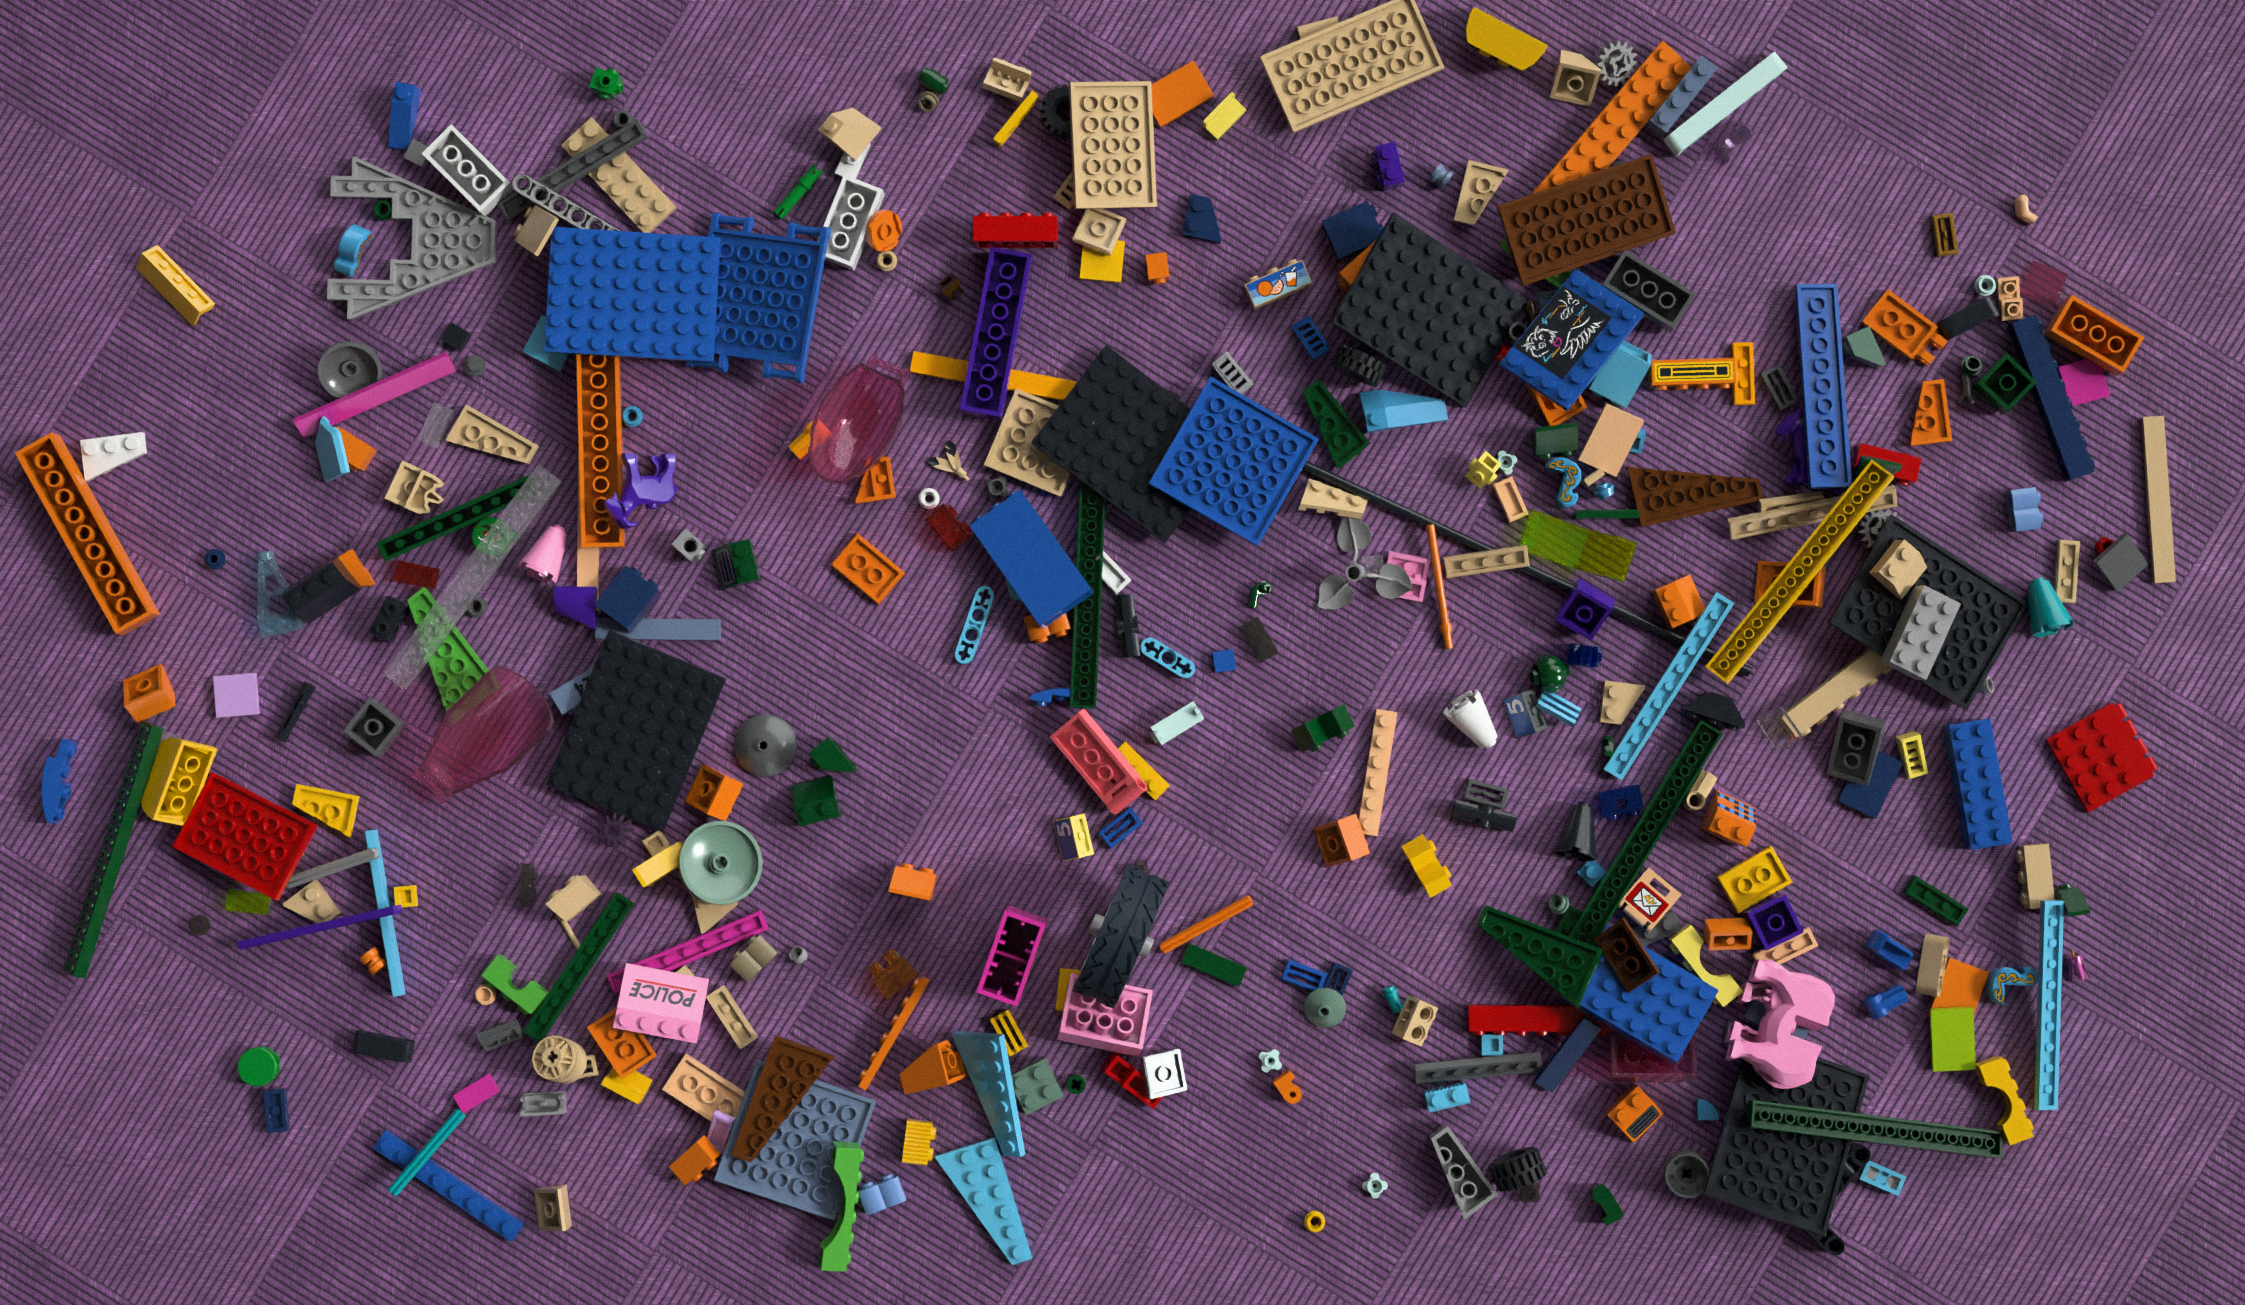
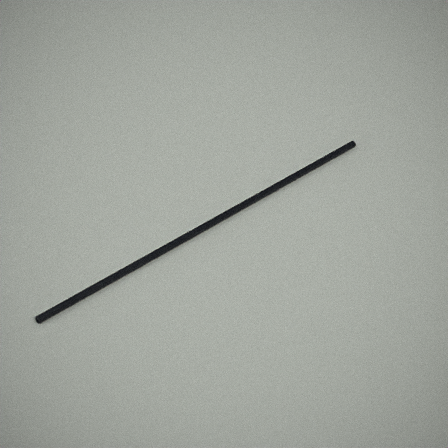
M1306 461L1302 468L1305 472L1419 525L1426 527V525L1434 524L1435 532L1475 551L1496 549L1309 461ZM1532 565L1514 568L1566 593H1569L1574 586ZM1614 604L1611 614L1680 646L1686 639L1685 636ZM1706 647L1701 656L1711 660L1717 651ZM1744 664L1738 673L1748 677L1752 667Z

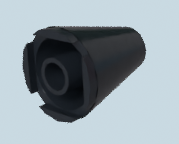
M1578 802L1577 805L1572 806L1554 847L1556 855L1570 860L1571 857L1578 858V861L1581 862L1595 860L1594 809L1590 807L1589 803Z

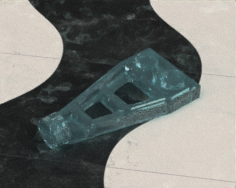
M274 551L257 554V619L262 638L305 629L302 617L295 614L287 603L285 612L269 613L268 601L270 597L275 595L281 596L289 586L276 563ZM267 576H276L279 584L278 590L270 592L266 590L265 578Z

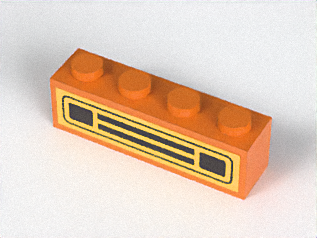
M1735 358L1651 360V365L1648 369L1649 388H1655V391H1666L1667 387H1675L1677 391L1688 390V387L1695 386L1696 390H1707L1709 386H1717V389H1730V385L1736 383Z

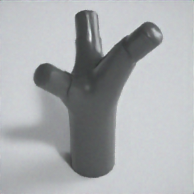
M1966 374L1961 375L1963 388L1961 397L1957 402L1961 403L1967 397L1970 403L1974 404L1977 396L1972 391L1970 376Z

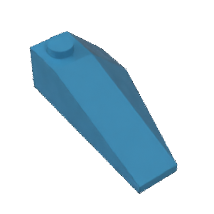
M1380 389L1359 393L1366 434L1448 420L1445 399Z

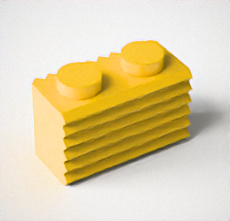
M907 1120L902 1163L927 1166L928 1161H932L934 1148H930L931 1140H935L936 1127H933L932 1121Z

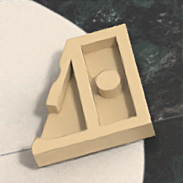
M317 879L283 903L284 907L316 923L333 920L341 914V911Z
M692 895L701 934L706 933L738 905V901L728 905H712Z

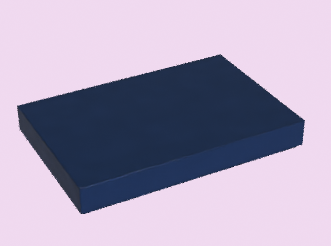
M1879 751L1868 786L1846 780L1837 801L1877 819L1903 762Z

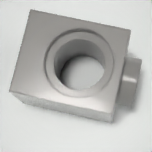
M684 529L672 543L678 551L692 562L695 559L699 561L706 553L704 549L707 546L687 529ZM690 541H694L696 544L693 552H687L686 545Z

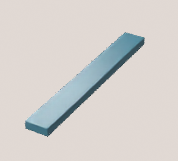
M378 830L365 831L367 850L377 848L379 853L378 859L369 861L377 909L391 907ZM390 915L379 918L392 996L396 997L406 993L393 917Z

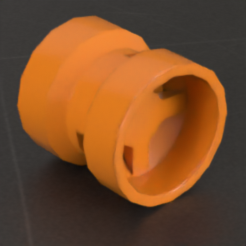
M377 947L372 948L359 958V961L368 967V972L371 976L387 966L386 959L379 955L380 951Z

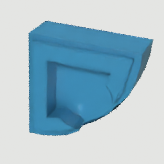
M1697 1098V1120H1719L1715 1107L1708 1101Z

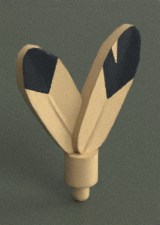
M948 440L945 449L949 461L939 457L929 458L928 462L936 469L956 473L961 479L964 478L968 481L967 473L961 468L957 448L952 441Z

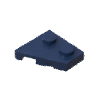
M1190 194L1182 236L1221 244L1222 238L1211 198Z

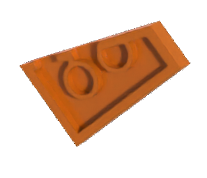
M1944 379L1923 381L1920 386L1909 446L1952 441Z

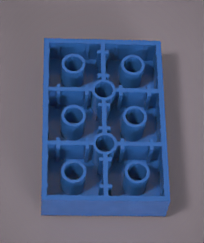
M1607 924L1603 932L1611 926ZM1643 946L1660 972L1653 979L1628 993L1602 954L1579 1010L1674 1066L1679 1061L1719 990ZM1563 998L1564 1001H1566L1567 1003L1573 1005V1004L1570 1003L1566 998Z

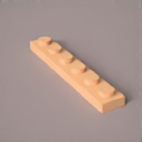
M1376 709L1358 819L1363 834L1378 836L1397 712Z

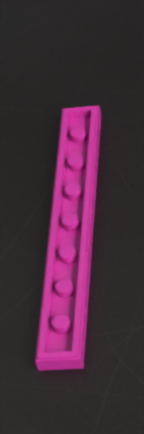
M444 352L293 419L294 424L303 438L318 432L319 423L323 416L330 421L329 424L331 426L451 374L456 371L455 366L447 352Z
M759 910L634 964L671 971L764 932L769 927L762 910ZM625 967L606 975L613 994L620 992Z

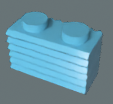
M1462 1081L1460 1083L1456 1082V1084L1452 1083V1085H1444L1443 1087L1440 1085L1439 1088L1436 1086L1435 1089L1432 1087L1431 1090L1428 1088L1427 1091L1423 1090L1426 1108L1429 1113L1470 1103L1467 1086Z

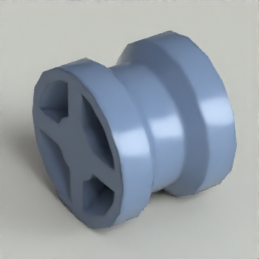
M1440 163L1428 180L1438 184V188L1442 190L1454 173L1447 171L1444 165Z

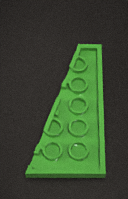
M423 587L408 599V603L415 624H417L422 644L425 647L434 680L440 691L449 724H453L500 688L501 685L427 588Z

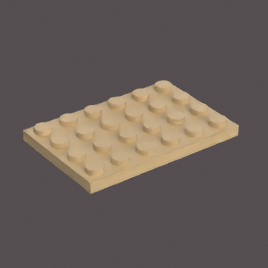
M1151 81L1068 83L1074 209L1157 207Z

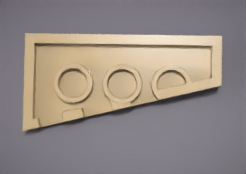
M465 405L445 440L526 464H530L539 448L535 443L468 405Z

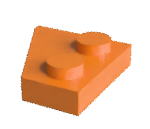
M890 457L869 459L858 496L855 500L856 504L896 498Z

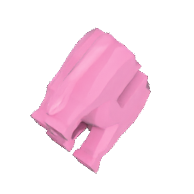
M1758 959L1753 962L1748 980L1765 983L1758 985L1749 982L1743 983L1741 985L1743 992L1738 995L1736 1002L1743 1004L1749 1001H1759L1764 1004L1765 1013L1760 1020L1758 1031L1751 1029L1747 1025L1743 1026L1737 1021L1730 1023L1725 1042L1729 1043L1725 1060L1732 1061L1742 1058L1752 1064L1755 1071L1774 1088H1795L1812 1080L1816 1060L1822 1046L1790 1034L1794 1032L1796 1025L1814 1032L1828 1027L1829 1018L1834 1007L1835 995L1831 987L1821 979L1808 974L1789 972L1773 960Z

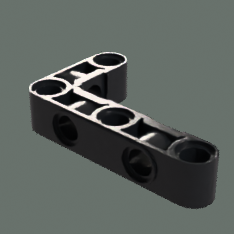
M1853 1143L1850 1146L1837 1196L1857 1176L1871 1158L1870 1150L1860 1143ZM1861 1148L1863 1155L1861 1158L1856 1159L1855 1152ZM1828 1226L1826 1237L1803 1231L1831 1255H1840L1845 1249L1844 1241L1830 1226ZM1837 1240L1836 1248L1829 1249L1830 1241Z

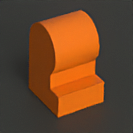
M1287 1069L1272 1081L1284 1099L1290 1104H1295L1301 1100L1302 1092L1296 1084L1291 1082L1295 1076L1290 1069Z

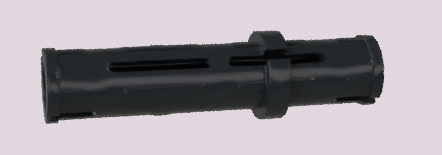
M306 681L303 682L297 696L293 697V703L274 735L275 738L287 742L301 713L309 705L307 702L316 689L314 685Z

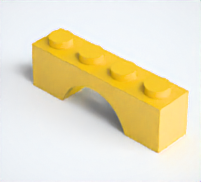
M1996 1055L1976 1063V1073L1982 1085L1996 1087L2005 1098L2006 1109L2004 1115L1996 1124L1999 1131L2003 1132V1142L2011 1146L2034 1137L2032 1133L2034 1128L2031 1120L2026 1118L2024 1113L2026 1107L2023 1100L2019 1099L2016 1093L2018 1086L2009 1075L2010 1066L2007 1060Z

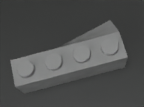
M1445 1123L1431 1133L1429 1137L1432 1140L1465 1220L1495 1198L1498 1193Z

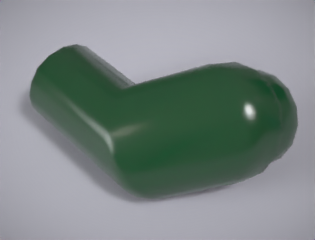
M1261 581L1251 587L1248 607L1258 608L1259 598L1270 593L1272 590L1270 583Z

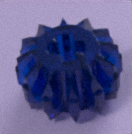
M1571 643L1567 649V662L1569 664L1597 668L1602 661V649L1593 645Z

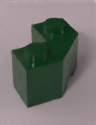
M1343 704L1291 731L1301 752L1310 749L1312 753L1322 748L1321 743L1335 736L1337 739L1347 736L1349 734L1348 730L1355 727Z

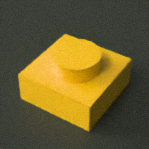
M417 886L394 887L395 906H418Z

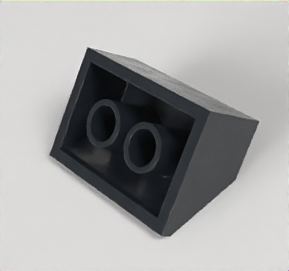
M336 555L286 588L281 597L295 614L311 623L362 588Z

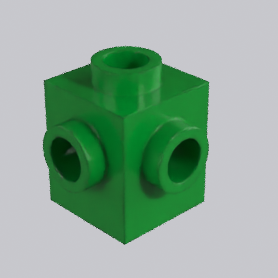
M596 67L589 87L593 92L598 93V97L609 100L610 98L617 99L618 94L621 95L624 83H622L623 79L618 75L619 72L607 68L605 71Z

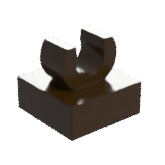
M952 273L936 285L945 297L948 296L953 301L955 300L952 295L954 290L957 289L960 293L964 292L960 287L962 283Z

